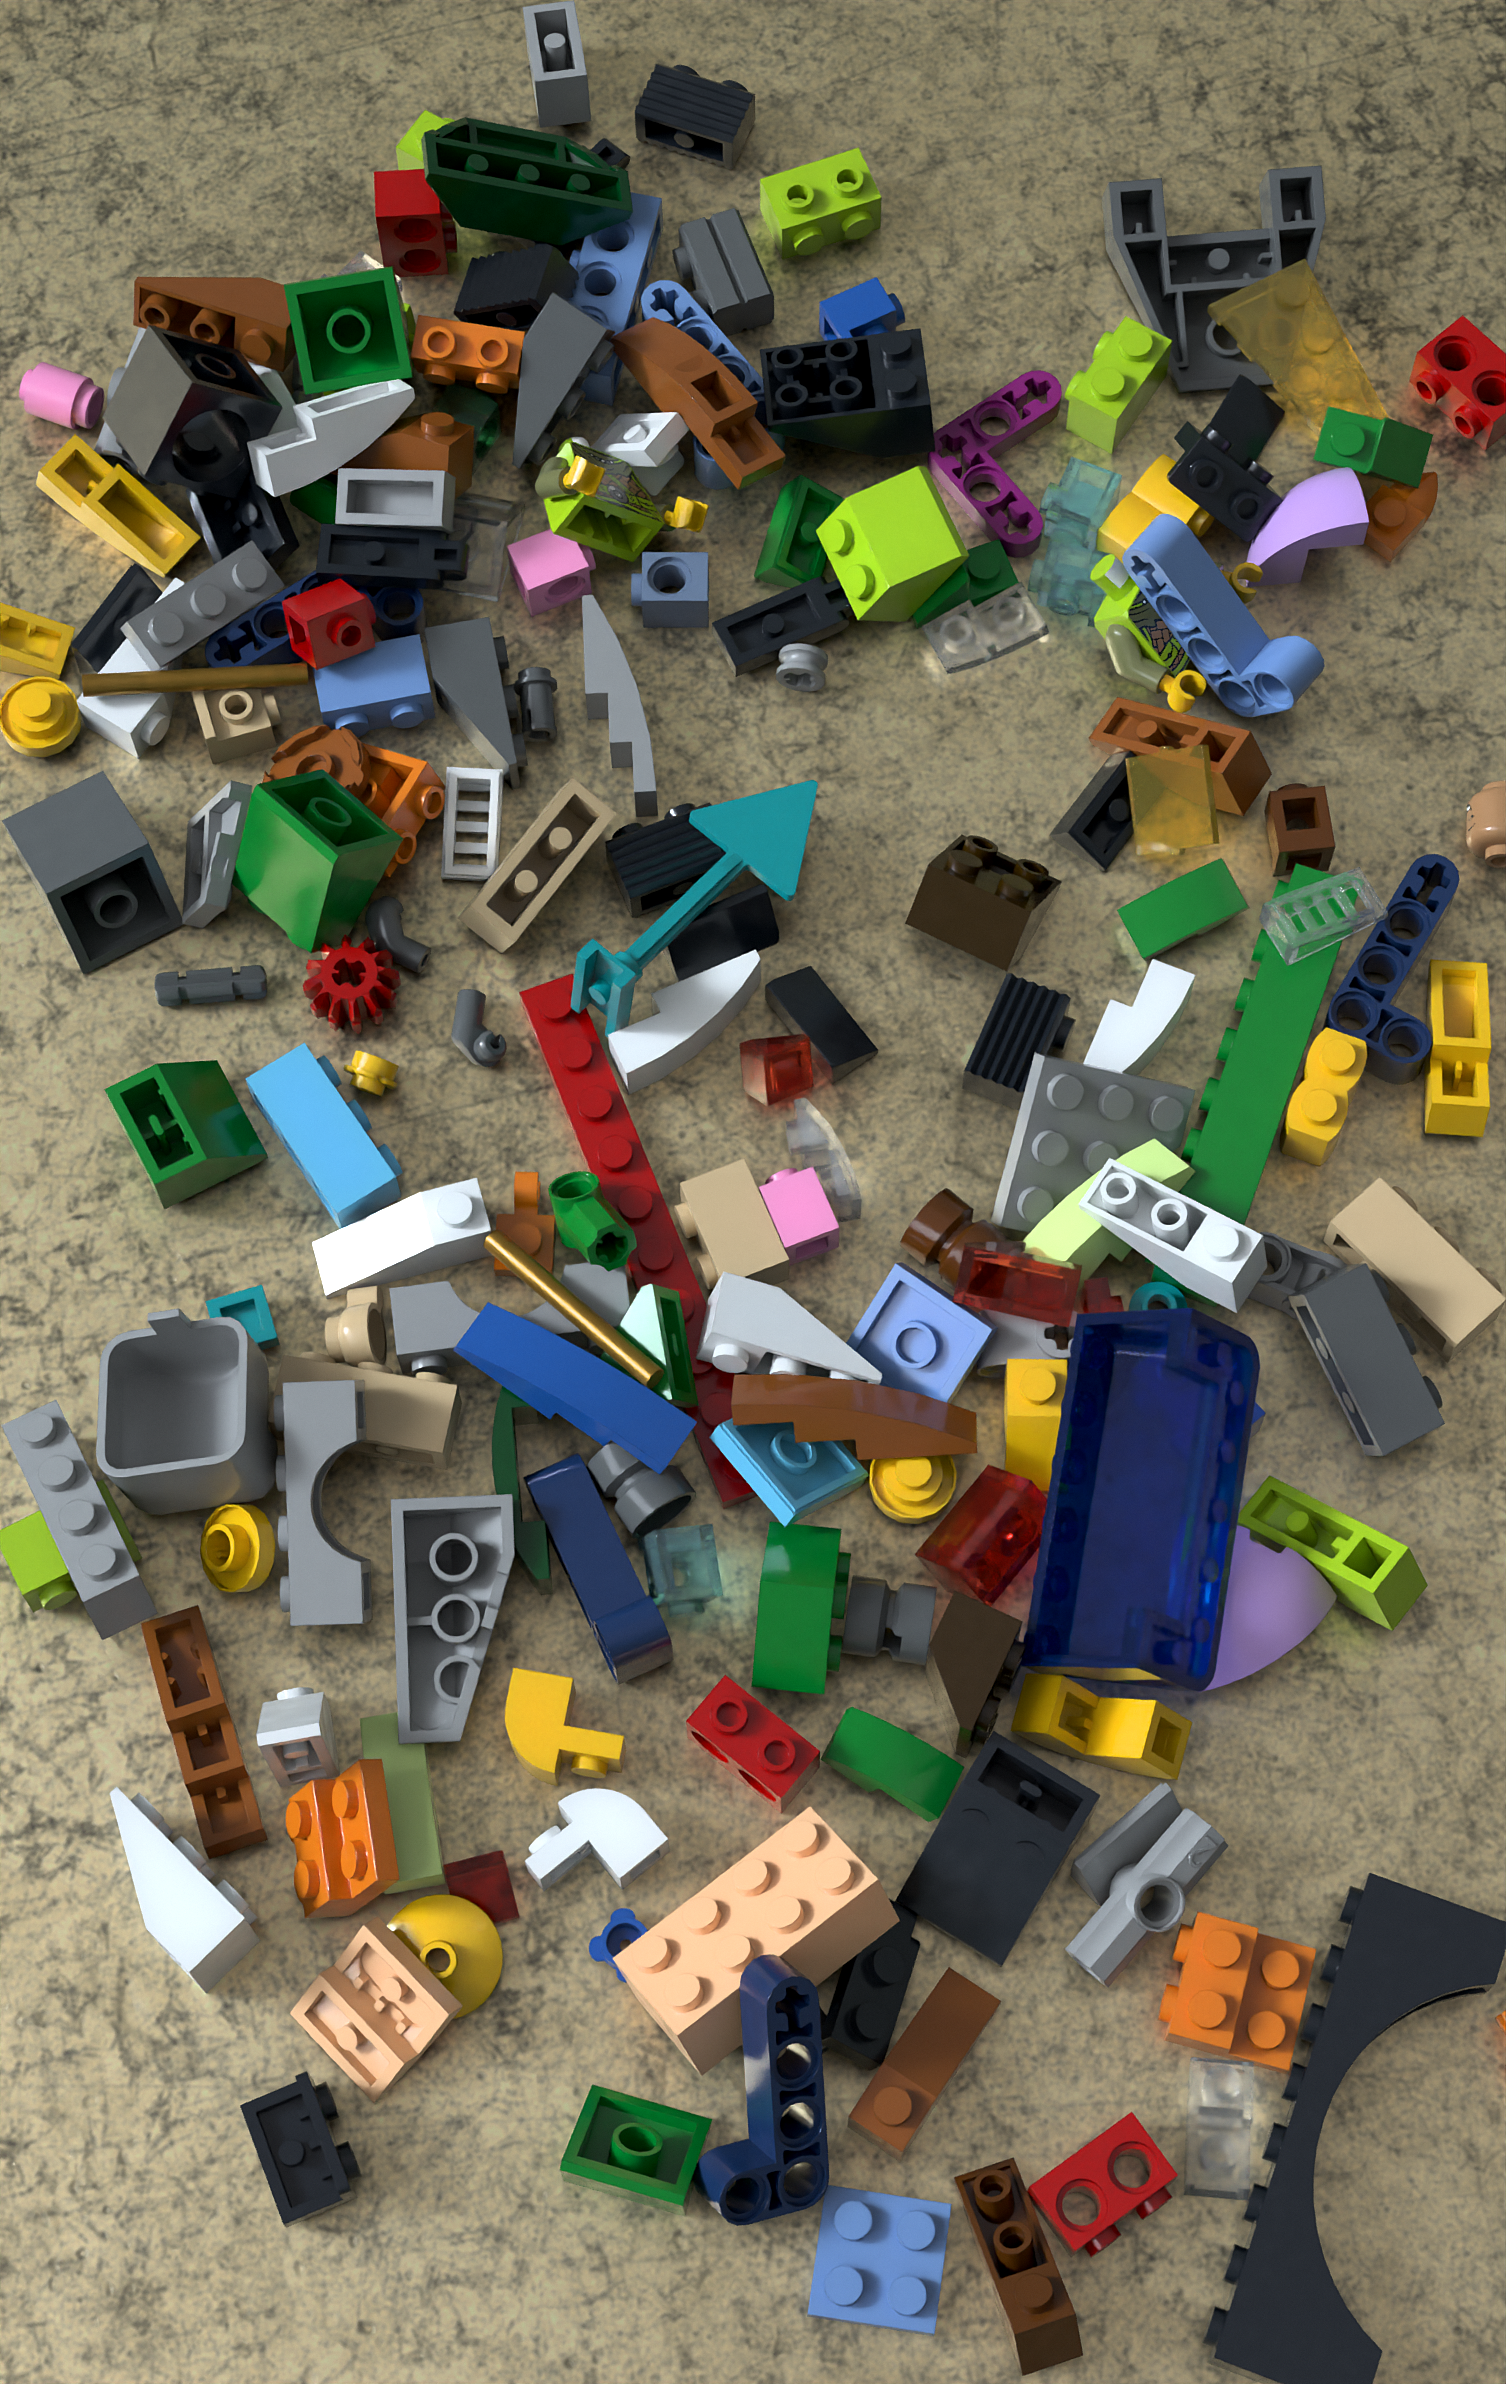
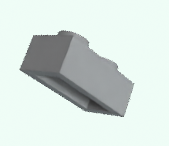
M338 468L335 524L430 529L453 533L456 477L446 471Z

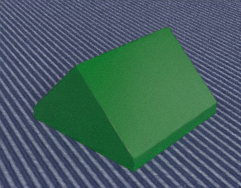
M393 266L284 284L305 395L413 377L407 316Z
M592 2085L561 2160V2175L565 2182L685 2217L694 2187L693 2177L696 2165L703 2155L712 2119Z

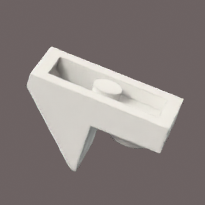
M678 412L620 414L591 448L624 460L630 465L649 496H656L684 464V458L678 451L679 446L677 443L687 433L689 427Z

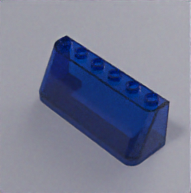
M1194 1308L1077 1314L1074 1337L1070 1347L1071 1356L1065 1393L1061 1403V1418L1055 1455L1052 1460V1474L1046 1512L1042 1522L1043 1530L1037 1568L1033 1578L1029 1618L1023 1640L1027 1647L1022 1656L1021 1666L1041 1674L1064 1675L1070 1678L1173 1691H1203L1214 1678L1218 1659L1260 1372L1258 1350L1249 1336Z

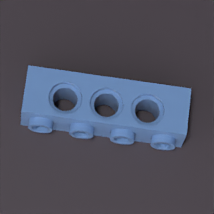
M631 192L633 213L630 219L582 237L585 239L581 251L575 249L572 251L569 263L578 271L579 280H575L576 288L572 289L574 297L569 298V300L615 330L614 335L636 325L641 308V296L647 288L663 232L662 198ZM619 249L620 251L609 252L608 250ZM598 293H607V294H608V295H605V296H594L595 294H598ZM613 352L604 368L598 374L591 370L580 388L586 392L583 400L613 406L624 368V363L615 352Z

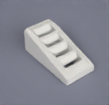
M447 767L441 879L487 881L498 868L504 785L503 769ZM459 791L490 792V801L458 800ZM457 812L489 813V822L457 821ZM456 832L488 834V843L456 842ZM455 853L487 855V865L454 864Z

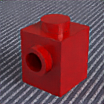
M341 578L282 601L291 648L316 670L376 647L371 626L376 622V615L371 601L366 594L359 593Z

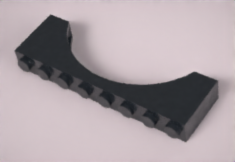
M1372 1873L1367 1875L1360 1889L1349 1886L1338 1921L1348 1924L1341 1947L1334 1944L1330 1945L1319 1977L1320 1980L1329 1983L1322 2006L1315 2003L1311 2004L1300 2039L1310 2042L1309 2049L1303 2065L1295 2062L1292 2063L1282 2091L1281 2098L1290 2101L1291 2105L1284 2125L1273 2122L1263 2150L1262 2159L1272 2162L1265 2186L1257 2183L1253 2184L1245 2205L1242 2220L1252 2223L1245 2247L1237 2244L1233 2245L1223 2274L1222 2281L1232 2284L1225 2309L1217 2306L1213 2307L1206 2326L1202 2343L1213 2347L1208 2360L1209 2364L1261 2384H1373L1382 2350L1362 2329L1342 2299L1325 2261L1317 2231L1314 2209V2167L1323 2121L1332 2098L1348 2069L1359 2054L1388 2028L1409 2015L1434 2004L1459 1997L1486 1994L1494 1986L1506 1950L1505 1921Z

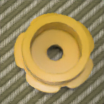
M356 1050L351 1065H344L343 1067L345 1072L353 1075L349 1085L369 1094L382 1097L385 1087L389 1089L397 1087L394 1079L399 1066L380 1057Z

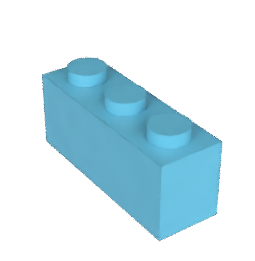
M303 1043L245 1078L253 1102L339 1229L375 1214L401 1198L397 1176L403 1172L398 1161L386 1144L376 1148L366 1132L372 1129L370 1121L355 1099L347 1104L336 1089V1087L342 1084L341 1080L326 1056L323 1055L315 1059L306 1044Z

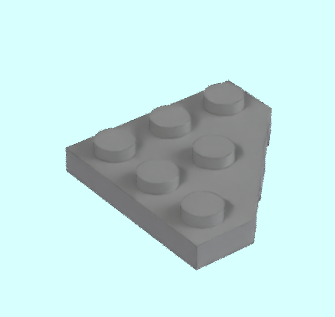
M1034 1053L990 1222L1005 1228L1031 1232L1063 1199L1100 1171L1109 1158L1117 1160L1129 1151L1154 1138L1173 1152L1181 1146L1195 1090L1182 1085Z

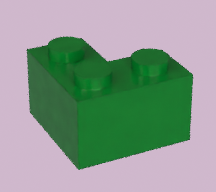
M770 1521L760 1579L751 1687L824 1694L827 1671L839 1672L843 1636L832 1635L831 1627L832 1618L844 1620L851 1553L839 1552L842 1529L790 1524L784 1527L780 1522Z

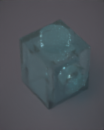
M1071 457L1059 484L1050 482L1042 498L1039 513L1046 515L1044 537L1053 540L1056 545L1065 550H1080L1094 556L1097 550L1098 531L1113 509L1118 505L1122 475Z

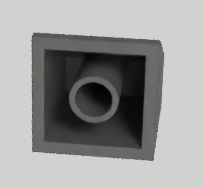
M104 771L2 820L23 866L83 974L184 925L182 924V916L148 840Z

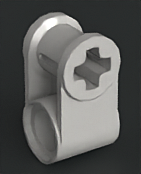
M1261 1232L1259 1234L1263 1235L1266 1260L1272 1265L1274 1274L1261 1275L1247 1298L1283 1311L1299 1321L1287 1296L1347 1266V1264L1330 1254L1308 1249L1273 1233Z
M998 1307L978 1312L979 1315L998 1327L977 1361V1373L980 1376L1004 1379L1007 1358L1067 1360V1374L1079 1369L1086 1359L1089 1335L1087 1323L1079 1313L1072 1309L1062 1307L1053 1309ZM1055 1334H1066V1339L1069 1343L1068 1349H1057V1344L1054 1340Z

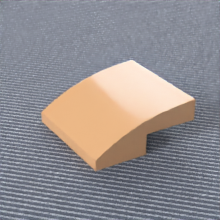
M376 1917L362 1926L333 1966L319 1973L290 2014L369 2099L375 2103L421 2057L463 2005L382 1920Z

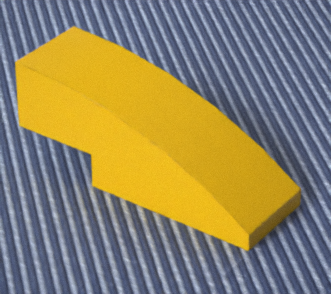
M76 434L38 472L36 485L57 504L113 547L163 578L200 541L201 537L120 464L113 468Z
M1430 959L1427 983L1426 1026L1431 1033L1432 1043L1424 1063L1425 1133L1483 1137L1490 1110L1488 1061L1492 1048L1487 963Z

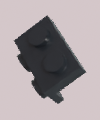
M1187 421L1174 437L1185 452L1168 472L1167 480L1244 541H1251L1274 510L1284 501L1269 485L1274 476L1250 456H1248L1243 464L1228 453L1233 443L1209 424L1201 432Z
M251 467L235 499L217 494H212L211 497H203L195 494L188 488L186 489L187 497L194 511L195 520L200 526L214 565L248 542L253 541L275 571L300 546L280 496L274 497L256 484L253 467Z
M307 2071L295 2076L297 2082L240 2105L281 2220L286 2228L358 2198L352 2181L362 2177L349 2141L338 2145L332 2131L330 2121L340 2116L327 2082L315 2085L313 2078Z

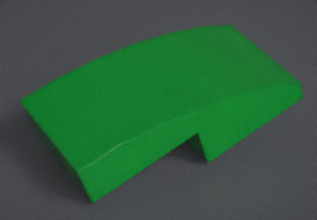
M1220 858L1156 888L1121 907L1117 912L1142 958L1145 961H1149L1195 934L1201 936L1250 907L1224 859Z
M854 1707L846 1709L820 1759L868 1793L881 1789L927 1822L940 1817L965 1768L914 1735Z

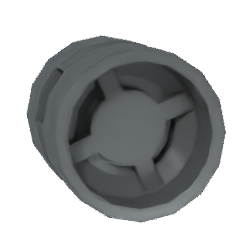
M610 1441L600 1449L586 1466L591 1479L605 1498L616 1497L617 1502L614 1511L632 1538L639 1539L660 1530L681 1515L696 1498L695 1490L678 1466L669 1465L659 1475L613 1441Z
M853 1575L842 1653L875 1658L881 1650H887L893 1661L926 1665L937 1587L904 1582L898 1590H891L885 1579Z

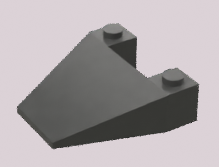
M1321 165L1269 169L1259 185L1262 229L1167 236L1162 178L1108 183L1102 197L1106 251L1144 326L1172 340L1167 371L1178 393L1231 389L1240 374L1250 379L1258 387L1278 386L1287 383L1326 221Z

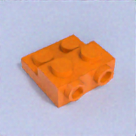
M418 315L410 357L417 372L422 373L423 378L430 382L453 385L455 380L476 382V387L481 390L503 394L508 392V388L519 389L523 339L526 333Z
M362 743L369 752L372 770L367 788L358 800L403 838L383 874L384 876L391 877L398 864H406L413 858L417 846L415 836L427 818L434 819L441 813L445 802L444 790L446 786L427 761Z
M359 1759L336 1779L311 1780L289 1798L286 1810V1828L291 1841L295 1844L297 1864L294 1871V1887L298 1899L303 1904L305 1918L351 1916L400 1880L382 1759Z
M1197 1912L1192 1926L1181 1923L1172 1960L1182 1962L1183 1965L1178 1986L1166 1984L1162 1997L1158 2021L1168 2023L1164 2041L1287 2074L1291 2064L1317 1949L1259 1934V1928Z

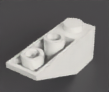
M1111 1158L1108 1159L1078 1204L1082 1211L1182 1285L1235 1313L1239 1311L1267 1268L1263 1235Z
M723 1272L708 1298L696 1359L713 1363L716 1368L729 1373L808 1375L857 1380L877 1385L881 1382V1372L779 1287Z

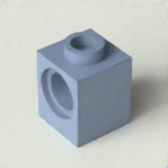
M642 552V573L631 574L632 607H642L643 628L709 627L708 552ZM668 586H674L681 589L680 591L672 594H667L659 591L662 588Z

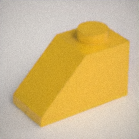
M1007 1358L1004 1377V1494L1063 1495L1067 1435V1360Z

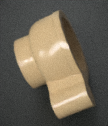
M379 1285L348 1289L347 1308L341 1316L327 1318L325 1323L326 1348L328 1355L335 1360V1364L347 1362L350 1366L358 1368L360 1362H374L384 1365L387 1355V1340L382 1317L383 1293Z

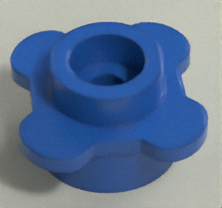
M620 1908L611 1914V1922L604 1928L601 1936L591 1939L589 1953L594 1961L606 1962L615 1969L617 1978L621 1982L627 1983L612 1958L623 1951L620 1948L622 1941L629 1940L633 1943L649 1930L640 1921L635 1919V1914L632 1910Z

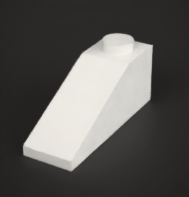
M175 577L157 601L185 583ZM126 638L98 674L151 670ZM183 655L161 670L181 669ZM176 692L83 697L82 693L77 699V704L85 727L139 759L149 745H156L166 734L172 716Z
M477 1178L420 1192L312 1242L327 1299L345 1295L348 1289L382 1285L492 1256L483 1246L486 1237L491 1233V1228Z
M309 1687L292 1688L278 1693V1700L264 1702L256 1733L257 1743L280 1787L307 1783L311 1780L329 1779L340 1775L331 1708L324 1692L314 1693L313 1689Z

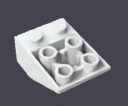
M116 1787L110 1792L146 1929L164 1951L207 1994L260 1942V1939L250 1926L257 1919V1916L249 1909V1904L227 1881L223 1879L216 1887L210 1883V1880L215 1876L214 1872L206 1865L205 1859L185 1838L180 1836L173 1844L167 1839L173 1833L172 1829L163 1821L162 1815L145 1797L138 1793L129 1800Z

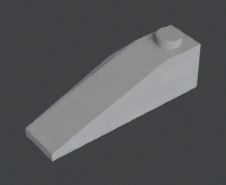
M512 1494L391 1499L399 1744L461 1741L515 1556Z

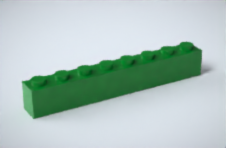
M1297 863L1290 882L1278 880L1268 910L1269 913L1278 915L1272 932L1265 929L1260 931L1251 961L1260 964L1255 981L1245 977L1243 979L1233 1009L1243 1013L1238 1030L1229 1027L1225 1030L1216 1060L1226 1063L1220 1080L1209 1077L1198 1108V1110L1208 1113L1202 1130L1191 1127L1181 1156V1160L1190 1163V1167L1195 1170V1173L1178 1193L1244 1226L1361 887L1359 883ZM1145 1258L1144 1263L1154 1266L1150 1282L1168 1283L1176 1287L1186 1298L1215 1308L1217 1307L1218 1303L1185 1287L1149 1259Z

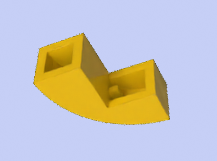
M1026 1673L1010 1731L1045 1748L1085 1762L1137 1775L1178 1780L1192 1722L1157 1700L1099 1697L1064 1675Z

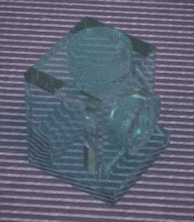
M1050 540L1045 560L1034 559L1027 591L1038 593L1037 605L1048 607L1057 614L1089 616L1087 626L1095 628L1094 617L1107 594L1090 579V574L1095 565L1110 553Z
M712 1524L658 1529L637 1539L639 1551H643L649 1595L652 1597L657 1608L668 1607L669 1618H681L705 1613L704 1603L723 1596ZM673 1566L677 1567L683 1575L681 1586L675 1585Z

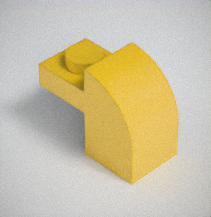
M513 1668L505 1706V1724L513 1752L525 1770L540 1781L554 1786H558L562 1763L571 1764L570 1771L586 1777L605 1778L607 1771L622 1773L626 1754L624 1736L570 1726L576 1696L573 1678Z

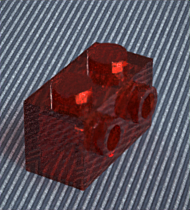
M988 1464L918 1549L915 1556L947 1592L954 1594V1591H957L991 1607L1063 1518L1032 1480Z

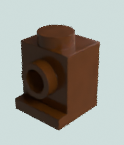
M1294 783L1282 786L1277 791H1269L1264 814L1273 861L1271 865L1273 876L1292 875L1296 863L1318 871H1329L1336 846L1325 786L1308 787L1305 784ZM1292 828L1299 829V830H1290V831H1287V830L1292 829Z

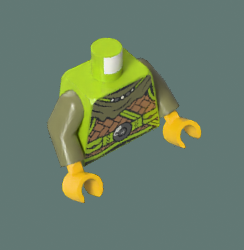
M571 437L565 440L558 449V455L549 458L544 463L535 483L536 493L544 500L553 534L631 562L635 561L657 532L673 531L676 528L700 533L709 509L708 504L681 496L677 497L675 506L672 504H653L630 465L624 460L590 448L587 440L583 437Z
M1106 555L1092 569L1090 579L1107 594L1094 617V625L1105 639L1115 671L1120 676L1156 694H1160L1162 691L1168 693L1167 701L1174 711L1183 713L1191 710L1195 703L1193 696H1202L1206 688L1205 678L1196 671L1185 670L1190 661L1187 653L1128 574L1124 564L1115 555ZM1214 562L1244 604L1254 599L1257 591L1241 586L1238 579L1259 582L1263 576V571L1259 566L1254 563L1245 562L1236 566L1233 572L1224 571L1223 564ZM1183 690L1190 692L1193 696L1185 693Z

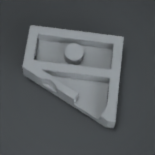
M231 780L188 821L182 924L204 928L220 912L227 909L232 897V877L251 798L252 785Z

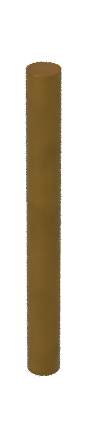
M307 663L82 674L83 697L308 685Z
M496 1229L486 1237L483 1244L485 1249L645 1387L650 1389L658 1384L663 1377V1369L502 1231Z

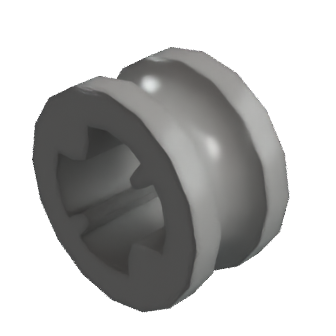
M802 643L783 646L779 653L781 665L777 668L776 680L784 687L795 691L810 692L821 689L825 685V673L823 671L828 665V655L825 651L816 646Z

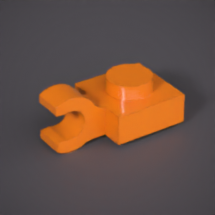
M515 1172L514 1214H497L496 1229L502 1231L554 1276L556 1220L554 1215H539L541 1191L539 1172ZM496 1257L494 1258L495 1276L518 1277Z

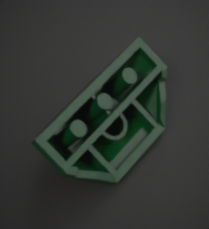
M464 117L448 123L436 131L432 129L424 132L421 139L425 181L460 227L562 246L628 220L633 213L628 171L617 165L610 167L596 153L567 137Z

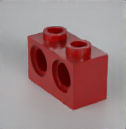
M424 169L374 172L375 216L384 267L393 266L396 278L449 275L448 253H458L456 222L425 181Z
M1462 315L1417 352L1409 382L1414 386L1421 399L1429 404L1436 405L1452 420L1454 427L1462 436L1473 439L1484 450H1487L1506 434V353ZM1444 367H1453L1458 371H1451ZM1482 401H1490L1496 404L1497 406L1487 405Z
M726 1675L723 1676L686 1720L688 1739L781 1814L820 1768V1751Z
M1131 2112L1029 2186L1027 2192L1031 2202L1072 2258L1085 2248L1092 2258L1122 2235L1115 2226L1134 2211L1144 2220L1171 2200L1173 2197L1167 2190V2187L1174 2182L1178 2174L1133 2112ZM1125 2155L1139 2158L1147 2168V2182L1136 2188H1130L1121 2184L1114 2173L1115 2160ZM1075 2192L1088 2195L1097 2207L1096 2220L1088 2225H1076L1070 2222L1063 2212V2199Z

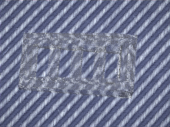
M1358 867L1288 892L1264 903L1259 920L1283 960L1289 966L1387 918L1388 911L1361 868ZM1354 887L1367 909L1357 912L1344 891ZM1334 897L1346 917L1338 919L1327 899ZM1316 906L1326 924L1319 926L1309 908ZM1297 914L1307 931L1299 933L1290 917Z

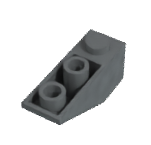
M557 293L551 294L523 339L512 464L518 469H529L533 462L540 466L545 461L557 440L551 433L562 416L569 420L574 415L586 395V392L580 389L591 370L598 374L604 368L615 349V346L610 343L616 332L565 296Z
M489 617L424 628L437 703L494 769H503L504 781L512 790L519 789L518 767L528 766L523 734H511L509 719L519 717L514 686L513 684L502 686L500 670L510 669L504 636L493 638Z

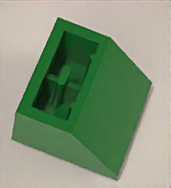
M217 1060L157 1063L104 1089L114 1114L164 1210L268 1158L261 1141Z

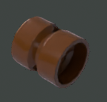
M946 1188L935 1195L913 1219L900 1241V1247L925 1267L939 1264L938 1273L941 1275L942 1281L959 1296L966 1298L974 1293L998 1267L1011 1246V1239L985 1219L973 1223L974 1209L954 1192Z

